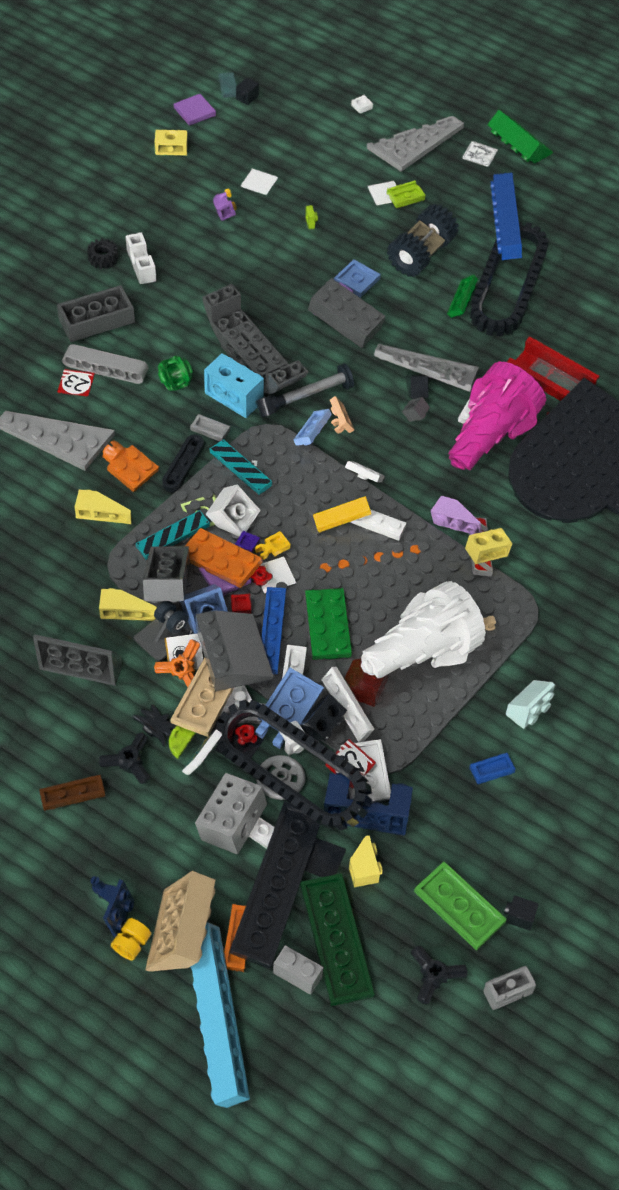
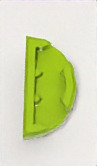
M176 726L169 737V748L177 759L196 734V732L180 726Z

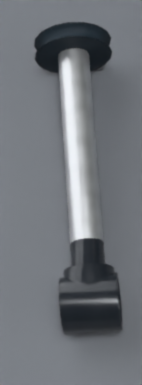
M343 363L342 366L338 365V374L277 397L270 395L256 400L261 418L278 412L281 406L342 384L347 390L349 387L353 388L354 379L350 368Z

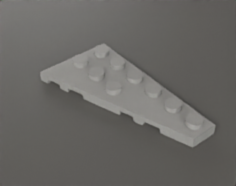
M450 116L436 121V124L430 126L428 124L423 125L418 130L413 128L395 134L393 138L387 140L383 138L375 144L372 142L368 143L367 149L402 172L463 129L464 123L454 116Z
M378 344L374 356L381 360L392 362L469 392L479 369L477 366Z
M5 411L0 416L1 430L84 471L115 436V430L16 412Z

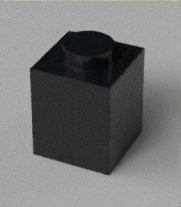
M247 77L236 86V100L246 105H249L259 96V83Z
M514 895L512 902L507 901L504 914L508 915L506 923L530 931L539 903Z

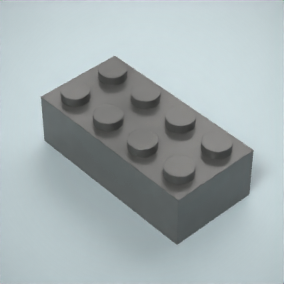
M332 278L311 297L308 308L311 313L361 348L381 330L386 317Z
M121 285L57 304L59 321L70 342L135 323L134 308Z
M189 546L150 548L143 577L144 601L152 603L160 601L177 603L184 601L190 570Z

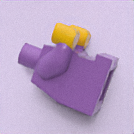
M226 189L224 193L217 194L213 198L214 206L221 221L236 215L235 210L237 207L235 203L227 199L232 196L230 189Z

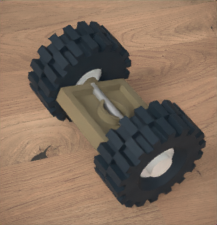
M429 205L417 217L416 224L408 232L401 233L389 244L387 255H390L388 259L389 261L392 260L391 265H395L397 271L400 270L403 275L406 273L408 277L418 275L429 264L430 257L439 248L446 247L457 236L459 232L457 227L459 225L455 223L457 219L452 217V212L449 213L446 207L443 209L442 205Z

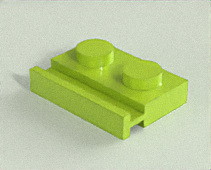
M416 181L387 188L386 194L389 195L396 208L425 200V194L420 186L416 184Z

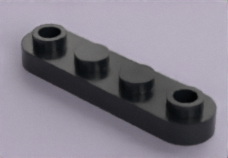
M193 434L185 440L162 479L163 488L166 491L175 492L183 484L204 448V440L200 435Z

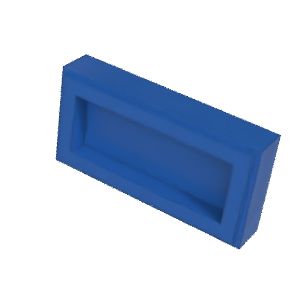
M508 753L470 764L469 767L477 785L515 773L516 770Z

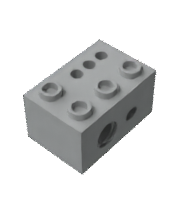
M225 773L195 822L201 840L238 855L267 806L262 786Z

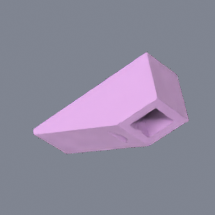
M441 496L431 509L433 522L438 526L448 527L471 535L483 532L481 523L458 500Z

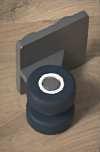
M163 601L154 612L156 619L134 636V641L157 662H161L167 657L164 638L183 636L184 634L181 630L188 622V616L183 611L176 612V605L170 601Z

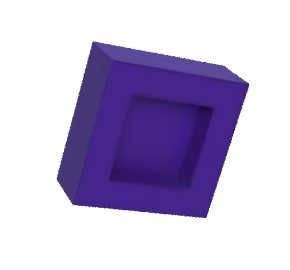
M243 531L235 545L253 553L255 547L260 543V537Z

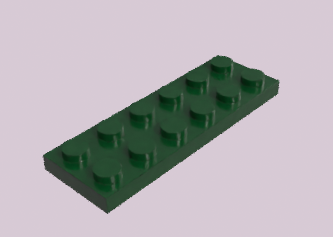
M342 873L300 882L320 966L323 967V977L330 1005L335 1006L374 997L373 986Z

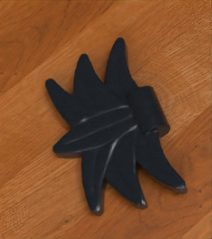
M151 705L152 712L141 709V713L145 717L133 715V719L144 726L143 730L150 737H156L165 747V736L169 738L171 730L176 727V725L167 721L169 714L161 716L158 709Z

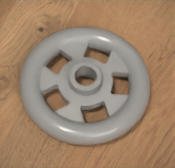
M277 755L266 759L260 765L266 770L273 765L276 769L271 774L298 793L302 790L305 784V772L297 760L289 756ZM287 764L291 766L290 770H287L286 768H282V765ZM282 774L284 775V777L279 778L278 775ZM291 775L297 776V782H290ZM257 780V784L262 786L266 796L276 800H285Z

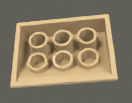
M191 871L164 889L146 971L189 968L200 961L202 941L207 934V929H205L206 922L211 914L210 903L216 891L214 888L215 879Z

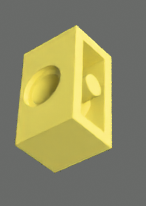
M156 130L155 155H187V130Z

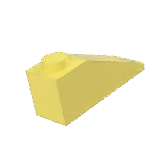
M79 489L75 503L76 518L124 524L132 523L131 510L97 491Z
M114 588L101 589L99 604L101 619L154 621L156 619L154 617L156 606L123 590Z

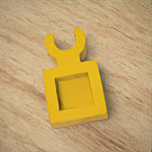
M279 531L264 539L265 544L257 545L255 552L263 551L260 557L262 560H265L270 553L275 557L290 549L291 546L282 532Z

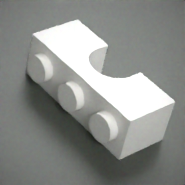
M142 232L127 235V252L140 285L156 281L155 265L151 255L148 256L146 242Z

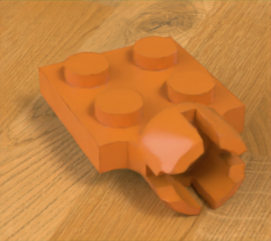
M113 440L110 442L113 446L108 444L103 450L102 457L110 463L107 466V471L133 492L159 471V466L133 445L126 448Z

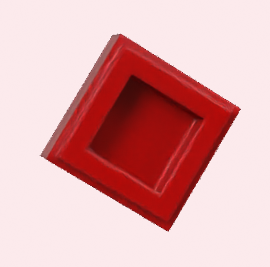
M250 594L231 595L232 612L251 614Z

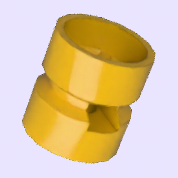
M129 918L121 928L122 933H118L112 941L111 947L122 957L133 961L141 951L140 945H145L150 938L151 931L141 922Z

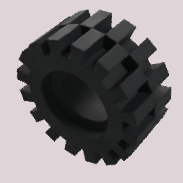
M100 238L101 241L95 239V243L93 241L90 242L91 245H88L87 248L88 261L95 268L98 266L99 269H102V267L107 269L108 266L112 267L118 261L116 244L112 240L109 242L107 238L105 241L103 238Z

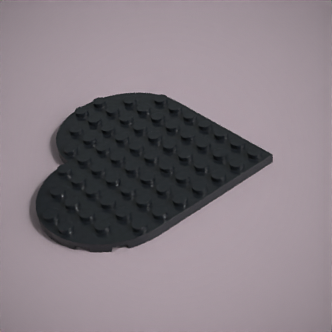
M583 378L513 451L509 463L508 479L515 492V497L526 509L546 520L551 521V519L562 521V523H575L578 520L590 519L598 515L605 508L619 515V401L586 378Z

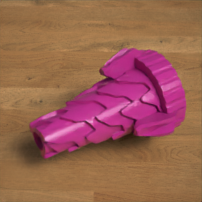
M498 361L489 368L482 378L476 379L468 403V408L471 410L469 412L470 416L464 423L460 434L456 437L455 440L457 442L449 451L452 466L471 470L484 453L487 454L495 443L499 444L507 433L510 439H515L537 424V415L546 404V395L540 384L530 374L514 364Z

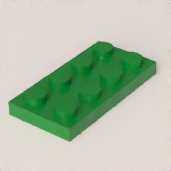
M344 589L305 590L312 660L351 657L352 651Z

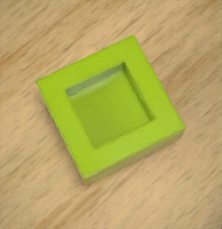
M312 205L306 206L305 218L308 229H315V222L318 221L317 212H314Z

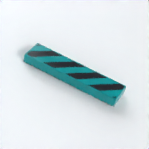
M224 439L210 448V453L258 495L272 486V481Z
M199 510L137 542L136 548L147 560L151 547L174 546L195 535L200 528L206 529L210 527V522Z

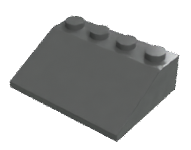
M216 610L196 614V630L215 692L274 679L253 614Z
M34 634L33 640L40 670L116 685L122 668V660L119 654L110 650Z

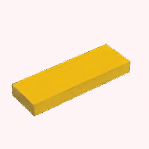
M364 496L313 514L317 530L320 533L371 515L372 513L367 498Z

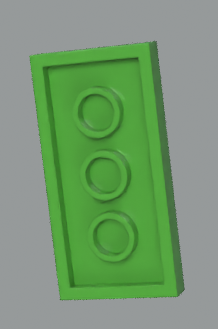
M445 862L440 864L414 889V892L476 951L506 923L507 919Z

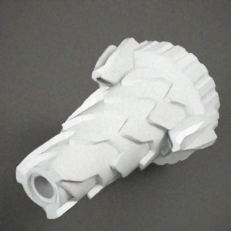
M446 581L426 593L420 592L401 614L400 624L375 640L376 644L362 651V663L360 666L369 675L375 674L377 678H382L398 668L402 670L414 663L420 664L433 657L431 661L433 668L464 663L467 660L468 654L481 646L485 640V624L480 609L471 595L462 586L452 581Z

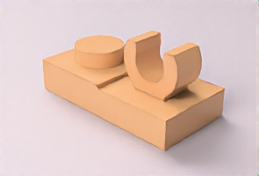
M336 396L330 399L332 404L331 411L335 416H338V418L331 422L336 427L334 430L338 434L343 432L344 429L349 433L353 432L354 427L344 404Z

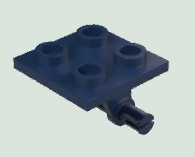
M94 876L90 880L94 893L98 894L99 898L102 897L109 903L103 919L115 938L118 933H121V928L125 924L129 912L133 910L134 899L124 880L119 879L117 886L104 884L103 881H100L99 877L96 878Z

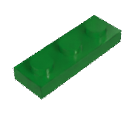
M475 275L461 280L447 312L450 318L461 316L466 311V306L471 299L470 297L478 280Z

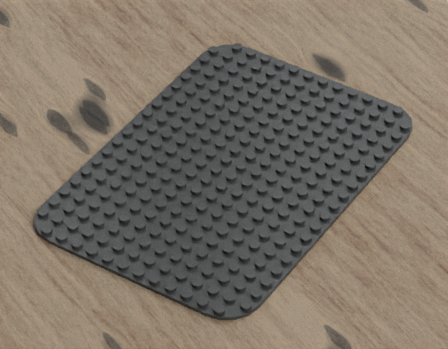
M263 424L252 426L241 433L230 445L250 463H252V460L257 461V466L255 467L272 481V486L258 495L214 457L116 544L109 554L107 563L110 579L120 590L144 600L143 577L147 560L136 548V543L195 513L196 510H200L207 520L212 522L206 515L208 510L201 508V506L210 508L214 503L212 499L213 494L217 498L223 488L238 484L261 510L246 532L260 537L259 544H265L264 539L281 531L291 546L290 549L275 557L270 553L268 558L262 560L263 563L284 557L296 581L295 584L289 586L285 582L276 584L277 588H286L278 674H273L274 679L248 684V686L269 700L282 680L287 645L307 647L303 675L324 687L313 708L321 698L330 694L321 679L331 667H337L374 728V731L365 741L381 739L387 774L400 772L416 760L532 633L538 622V606L533 595L522 585L494 566H492V576L473 575L471 557L463 545L366 480L359 478L356 473L345 468L344 465L314 445L305 446L303 444L296 446L293 440L297 435L295 432L282 425ZM366 496L371 510L406 522V528L398 541L350 522L319 533L313 514ZM201 497H203V498L205 499V500H202V501L196 500V499L201 498ZM191 501L189 505L185 506L187 512L183 511L181 504ZM216 525L204 529L233 544L239 538V536L220 529ZM193 536L175 544L174 546H185ZM418 545V549L421 552L419 554L410 552V547ZM255 551L253 552V554L259 557L260 554L263 553V551H260L258 553H256ZM392 551L394 553H401L403 551V556L395 558L392 555ZM378 552L384 553L380 557V562L374 559V555ZM340 560H347L349 567L343 569L338 567ZM191 563L185 594L209 586L199 571V567ZM327 563L331 567L330 572L326 573L324 569H320V565ZM251 578L250 584L227 593L223 597L228 612H232L231 595L250 594L251 614L254 616L261 637L266 593L264 594L262 587L256 585L253 578ZM446 581H452L462 586L479 607L483 618L488 616L495 617V629L491 631L485 630L484 642L468 654L467 660L464 663L433 668L431 665L433 657L420 664L414 663L402 670L398 668L382 678H377L375 674L369 675L360 666L362 663V651L376 644L375 640L400 624L401 614L420 592L426 593ZM343 588L352 656L349 658L312 660L305 590ZM150 601L146 602L158 607L163 601H160L158 603H152ZM180 602L174 603L177 607L176 612L183 611ZM188 622L181 630L184 635H188V632L191 631ZM328 709L329 714L332 716V711ZM345 719L339 726H335L331 730L333 734L328 740H322L336 752L348 739L353 743H358ZM317 723V728L321 731V727Z

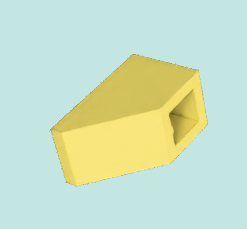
M365 836L350 859L349 871L354 888L379 883V877L382 874L380 861L377 862L375 857L377 855L376 845L371 843L370 836Z

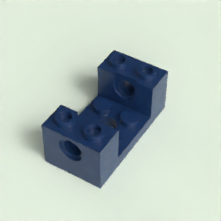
M330 773L324 811L330 814H338L345 811L353 802V799H348L350 780L341 773ZM402 783L392 784L389 806L379 802L371 803V807L363 806L362 808L368 813L364 819L357 815L356 818L359 823L354 827L405 836L413 787Z

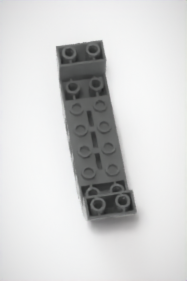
M232 284L202 297L207 317L222 349L234 361L246 366L249 370L264 378V393L273 394L306 377L308 370L301 362L297 360L288 364L242 311L241 294Z

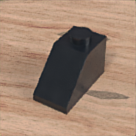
M423 374L406 375L409 398H428V376Z

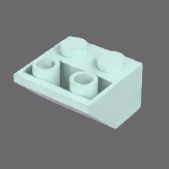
M533 680L508 704L506 715L523 729L529 724L533 725L537 721L538 715L541 712L545 713L550 708V700L554 696L555 684L553 682Z

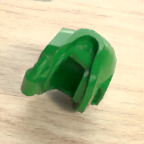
M175 355L172 358L161 361L158 365L160 381L169 391H176L190 385L193 379V368L185 358Z

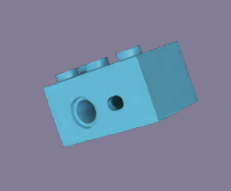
M223 353L204 369L205 394L245 418L257 408L255 401L264 398V378Z

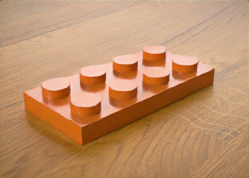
M202 528L185 545L189 546L191 564L199 568L202 567L207 572L239 588L243 587L263 563L261 557Z

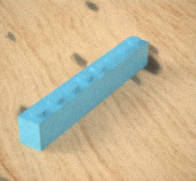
M207 922L205 927L207 934L201 945V959L198 963L190 966L193 972V987L197 996L196 1006L201 1020L200 1030L205 1044L204 1053L208 1062L207 1073L211 1081V1097L215 1105L228 1108L247 1101L250 1097L220 928Z

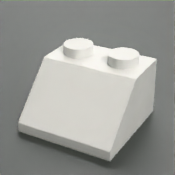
M237 484L223 488L206 515L218 528L240 536L243 531L246 532L261 510Z

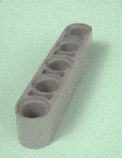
M74 344L68 346L62 358V362L67 367L136 384L143 382L149 369L144 361Z

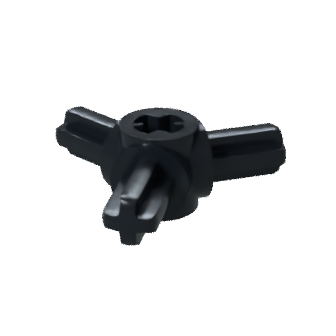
M138 733L132 744L124 747L119 751V754L99 756L100 767L119 766L120 769L133 773L140 784H146L150 780V776L142 766L143 761L141 757L143 754L141 751L148 737L144 733Z
M420 945L411 951V955L421 966L420 972L423 974L421 979L423 985L417 997V1000L422 1004L428 1005L435 989H439L442 983H447V979L467 977L466 965L446 966L445 963L431 959Z

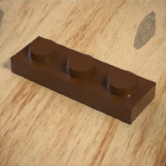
M101 775L39 789L44 811L105 796Z

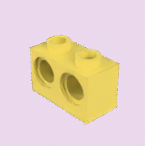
M498 528L469 535L465 549L474 563L478 564L508 557L512 542L503 529Z

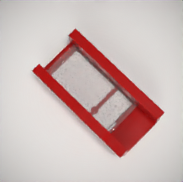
M530 336L525 342V348L516 360L510 357L507 363L514 364L530 374L540 384L544 392L560 401L583 378L596 385L600 377Z

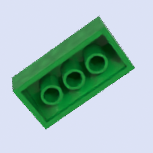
M498 110L487 124L492 128L491 132L497 137L500 135L502 137L500 140L508 145L510 143L512 145L511 149L517 154L519 152L522 153L521 157L527 162L531 160L537 163L553 153L547 146L501 110Z

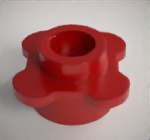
M259 566L250 578H253L256 585L263 586L267 584L268 580L272 579V574L266 571L265 566Z
M246 724L236 728L235 734L238 735L239 745H245L248 742L255 743L257 741L253 725Z

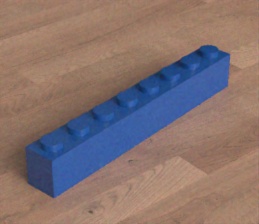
M512 173L493 175V181H490L498 254L502 255V260L522 258V244Z

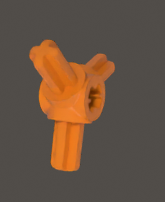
M191 639L183 654H179L177 658H172L171 661L156 662L154 666L155 673H171L172 676H178L180 680H184L186 686L189 687L195 672V661L193 659L200 647V643Z

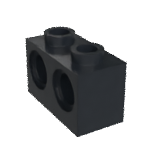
M329 694L320 699L300 726L306 734L318 742L326 741L333 734L331 730L335 726H339L345 719L343 715L347 712V709ZM328 709L332 711V716L329 714ZM317 723L320 725L321 731L318 730Z

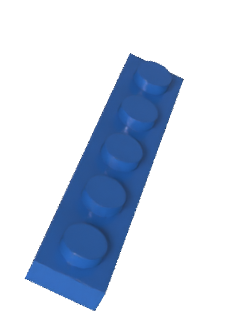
M267 587L261 636L272 674H278L286 588Z

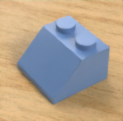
M215 584L185 594L184 601H180L183 612L188 616V624L193 634H197L196 614L214 610L228 612L221 587Z

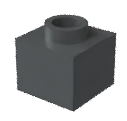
M423 397L410 400L402 412L409 422L420 421L425 418L426 412L430 407Z

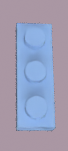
M330 409L313 412L293 439L296 446L303 444L306 446L313 443L315 437L320 433V430L332 415Z

